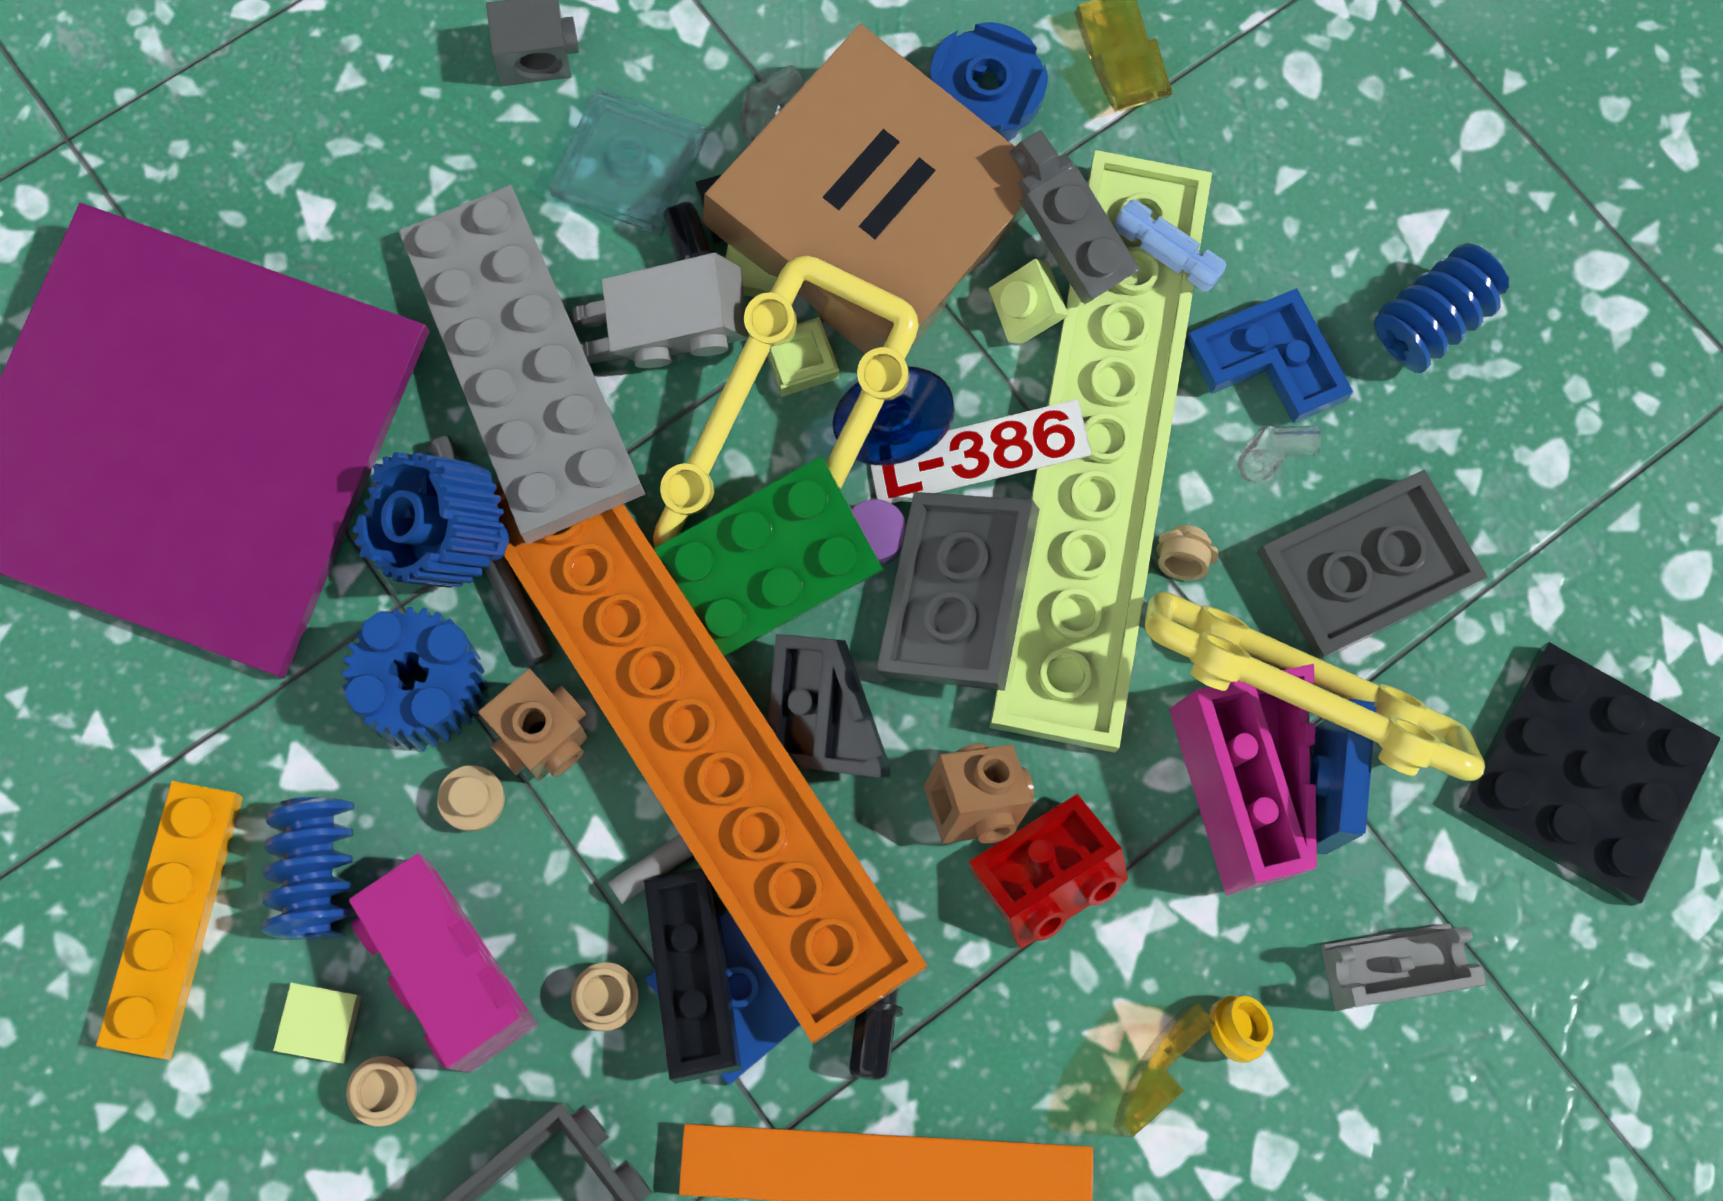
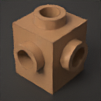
M530 668L478 711L488 726L499 737L490 745L493 751L515 775H518L524 768H527L538 782L549 773L553 777H558L571 768L584 752L580 746L588 740L586 733L579 724V721L586 716L581 706L561 685L551 693ZM544 727L540 732L533 734L538 728Z
M976 743L962 747L955 753L941 754L923 786L942 844L977 838L981 843H995L1004 840L1016 832L1017 827L1033 804L1034 798L1032 778L1028 770L1020 766L1013 744L988 748L986 744Z

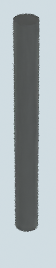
M450 436L436 438L428 444L431 455L462 461ZM505 556L499 560H490V566L483 568L528 666H535L545 662L552 654Z

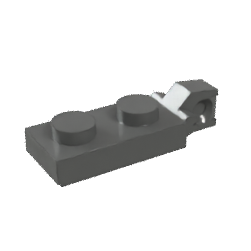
M1041 130L1019 142L1009 152L1024 176L1018 182L1024 196L1019 202L1082 303H1089L1140 270L1076 164L1073 166V162L1065 153L1058 156L1057 151Z

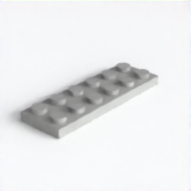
M512 185L398 230L520 534L526 544H530L645 495Z

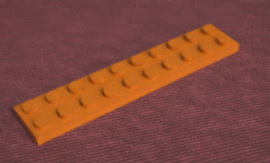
M500 482L496 484L497 488L494 491V495L501 497V501L497 506L499 509H503L504 512L499 517V521L504 523L509 533V542L504 554L505 558L812 1044L814 1045L926 970V962L625 505H619L530 544H526L520 534Z

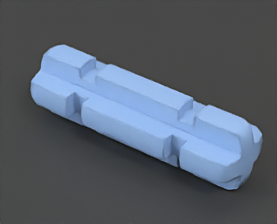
M1130 200L1116 217L1114 224L1116 231L1132 242L1136 238L1141 240L1140 248L1176 273L1181 274L1184 270L1190 274L1187 280L1202 291L1208 292L1212 289L1225 271L1227 265L1225 261L1209 249L1202 253L1198 250L1200 243L1161 216L1154 220L1150 217L1153 212L1151 209L1138 200Z

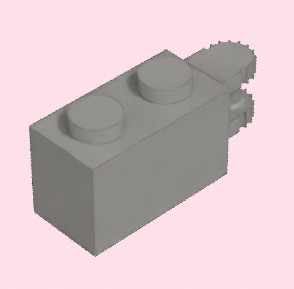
M717 253L602 279L604 300L576 306L572 310L573 322L576 326L597 327L601 324H607V338L581 344L587 361L590 364L627 358L634 361L635 366L638 368H657L672 363V355L690 351L694 356L718 355L728 351V343L745 340L749 337L744 323L745 301L740 266Z

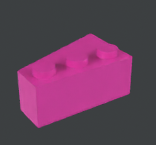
M1314 664L1282 670L1314 684ZM1241 681L1231 682L1226 691L1212 687L1196 689L1172 706L1169 712L1225 895L1229 896L1284 882L1316 869V785L1310 784V746L1315 744V723H1309V712Z
M419 852L349 899L358 915V918L351 922L354 932L371 955L374 956L379 952L392 973L387 978L389 986L404 1008L409 1012L411 1010L414 1011L426 1032L423 1034V1037L428 1047L445 1069L471 1073L538 1026V1023L431 861Z

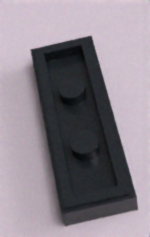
M702 868L644 880L669 1080L677 1084L742 1070L716 890Z

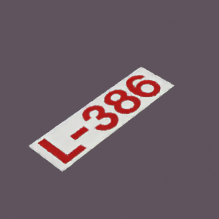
M1078 399L868 450L877 499L891 504L912 499L914 492L938 493L1092 456Z

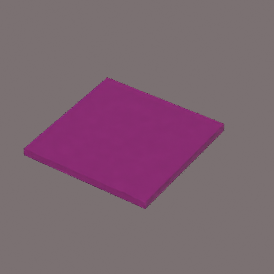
M79 202L0 377V574L285 679L427 339L429 329L420 322Z

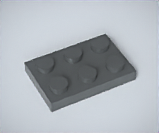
M1425 469L1263 545L1257 552L1311 651L1320 660L1480 584L1488 577Z
M925 492L913 493L876 668L878 673L884 678L1005 691L1040 510L1033 500Z

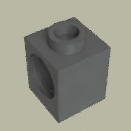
M502 0L486 2L492 55L501 87L571 78L568 54L579 53L574 17L562 18L559 0Z

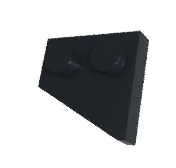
M776 634L768 724L797 768L877 778L890 777L891 767L846 640Z

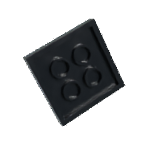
M1548 642L1539 648L1483 758L1485 763L1483 775L1479 779L1471 781L1459 808L1631 906L1643 902L1721 738Z

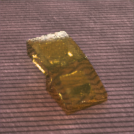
M1094 0L1078 5L1074 13L1086 50L1102 89L1115 112L1169 98L1173 94L1156 38L1148 40L1137 0Z
M1198 1003L1184 1007L1163 1028L1138 1062L1126 1085L1113 1127L1122 1137H1134L1184 1092L1166 1069L1216 1025Z

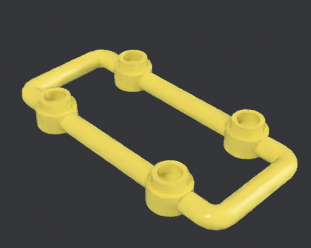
M801 256L787 262L780 271L771 292L757 295L748 303L745 309L744 323L750 335L687 463L673 466L662 478L660 492L666 506L655 526L653 534L654 548L679 535L688 516L704 511L712 502L714 486L709 473L770 348L782 345L795 333L797 318L792 304L804 281H808L893 322V327L884 346L870 350L859 362L857 377L862 390L826 462L840 489L884 401L893 400L900 396L908 385L909 370L905 358L916 338L919 327L918 317L913 307L904 299L819 258Z
M1158 592L1150 598L1145 619V630L1148 636L1158 644L1188 657L1194 663L1190 674L1201 683L1222 691H1226L1231 682L1241 681L1377 742L1382 747L1378 759L1390 768L1409 776H1416L1420 767L1428 768V766L1464 781H1474L1483 775L1485 763L1470 731L1456 720L1426 707L1424 703L1408 693L1385 684H1379L1378 686L1255 631L1237 617L1220 609L1206 605L1200 606L1168 592ZM1314 664L1315 685L1282 670ZM1356 699L1375 702L1376 712L1349 700Z

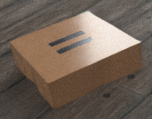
M860 23L705 193L702 223L769 275L778 278L780 271L787 262L796 257L811 256L819 258L904 299L913 307L918 317L919 327L916 338L911 346L912 348L942 313L948 298L957 285L975 268L985 263L1026 215L1024 208L1019 202L1024 196L1018 185V182L1024 176L1009 153L1015 147L1013 144ZM808 281L802 283L798 293L811 304L824 322L860 351L866 354L872 349L884 346L893 327V322Z

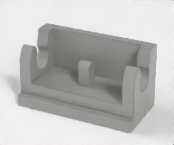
M1450 923L1322 945L1321 949L1335 1011L1487 985L1483 966L1476 963L1469 964L1465 956L1464 943L1472 940L1471 931L1465 926L1452 928Z

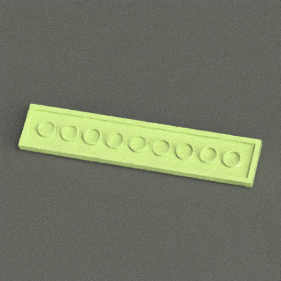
M1098 150L1094 151L1087 184L1113 226L1116 217L1130 200H1138L1153 211L1150 217L1154 220L1161 216L1201 245L1212 172ZM1119 232L1117 233L1140 270L1087 304L1081 302L1069 283L1065 305L1069 316L1064 318L1062 322L1047 406L1076 399L1079 400L1092 456L1038 468L1035 471L1030 500H1033L1040 510L1005 691L996 690L989 726L992 729L1116 753L1120 747L1194 285L1187 280L1190 274L1184 270L1181 274L1176 273L1140 248L1141 240L1136 238L1132 242Z

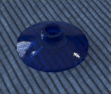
M908 366L909 381L906 389L895 399L884 401L856 460L870 465H894L915 459L937 445L948 432L955 414L954 398L947 383L940 376L929 370ZM859 381L843 395L835 409L832 425L836 440L862 390Z

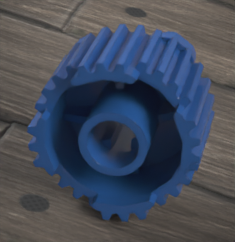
M394 452L392 457L385 456L383 458V465L375 464L373 466L374 474L370 481L376 482L377 485L376 487L369 488L368 491L371 494V498L365 500L364 503L368 507V512L358 516L357 524L353 526V532H358L355 544L362 547L359 553L360 557L376 561L375 567L383 569L385 577H392L393 581L447 588H452V586L462 587L463 583L473 582V576L480 577L482 575L481 567H489L491 564L490 560H499L504 556L509 542V533L504 523L499 521V517L504 512L503 509H499L497 506L501 501V497L494 495L497 486L493 483L490 470L466 461L422 453L410 455Z
M408 607L405 614H401L398 609H394L393 613L379 611L365 620L362 632L358 631L356 634L359 642L357 644L350 643L348 646L353 652L352 656H346L343 660L349 667V669L342 671V677L347 681L343 685V690L354 713L379 737H384L395 747L400 744L405 750L411 751L413 746H415L420 752H425L427 745H430L432 748L437 747L438 739L442 738L447 743L451 741L450 734L452 732L458 735L463 733L461 725L463 723L471 725L473 715L481 716L478 712L481 710L478 704L486 703L487 698L482 691L488 689V684L481 675L485 670L479 661L481 659L463 630L455 625L453 620L450 618L445 620L439 612L432 616L427 608H422L419 614H417L413 607ZM424 670L428 675L424 683L415 681L414 689L409 690L405 685L407 679L413 673Z

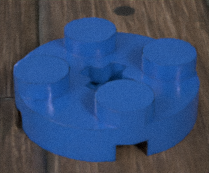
M994 22L975 24L974 31L964 32L957 36L956 31L947 36L934 53L929 75L932 81L1008 141L1014 139L1019 130L1030 124L1041 109L1048 82L1046 66H1042L1041 60L1036 55L1037 47L1032 40L1011 26ZM987 71L997 74L996 83L1001 87L985 90L978 87V83L973 81L972 78L973 76L983 78Z

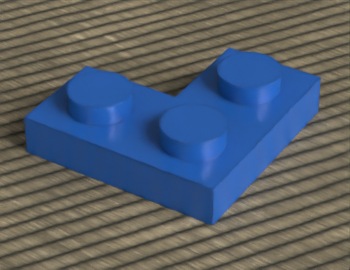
M1297 288L1194 330L1188 334L1185 340V344L1211 394L1266 372L1293 424L1344 403L1353 394L1350 384Z

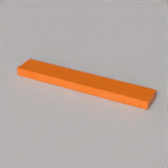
M684 1124L679 1195L772 1201H1092L1093 1147Z

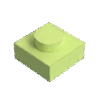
M1034 259L988 288L1008 342L1023 344L1069 316L1049 262Z

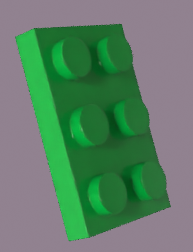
M822 456L653 548L724 657L884 570Z

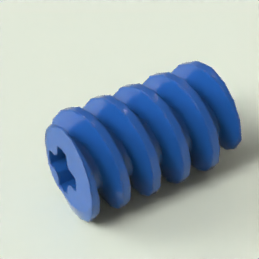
M1471 243L1458 245L1447 258L1439 260L1430 272L1423 273L1412 286L1404 288L1395 300L1388 301L1383 305L1374 321L1377 336L1386 350L1406 369L1415 373H1423L1431 365V358L1441 359L1448 352V344L1458 345L1466 337V331H1475L1483 323V317H1492L1501 308L1499 295L1505 294L1508 290L1509 276L1500 262L1482 247Z
M301 797L281 801L280 804L284 806L269 811L266 815V823L271 828L283 831L284 833L268 838L265 842V850L269 854L283 858V860L267 865L264 869V877L271 882L283 885V887L266 892L263 895L262 904L270 909L282 912V914L264 920L261 924V931L275 938L289 940L347 937L345 934L331 930V923L350 917L351 909L331 902L333 895L352 889V882L334 877L332 872L334 868L352 863L353 856L334 850L333 842L353 836L354 829L334 823V816L354 810V803L343 799Z

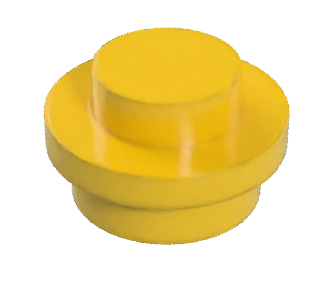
M1230 995L1215 1002L1210 1009L1209 1028L1212 1039L1228 1058L1238 1063H1249L1263 1055L1267 1045L1270 1044L1273 1038V1024L1267 1010L1259 1001L1250 996L1239 997Z

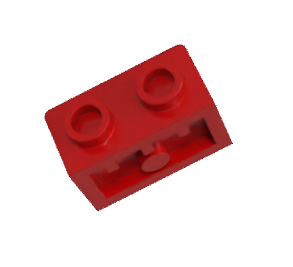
M1078 794L968 862L972 875L1007 921L1011 936L1019 948H1024L1035 940L1042 941L1054 936L1063 928L1068 919L1090 905L1097 906L1107 902L1116 895L1121 885L1128 880L1122 847Z

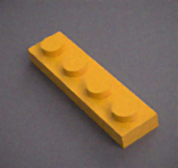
M171 781L96 1043L97 1047L171 1060L243 800L241 795L235 792Z

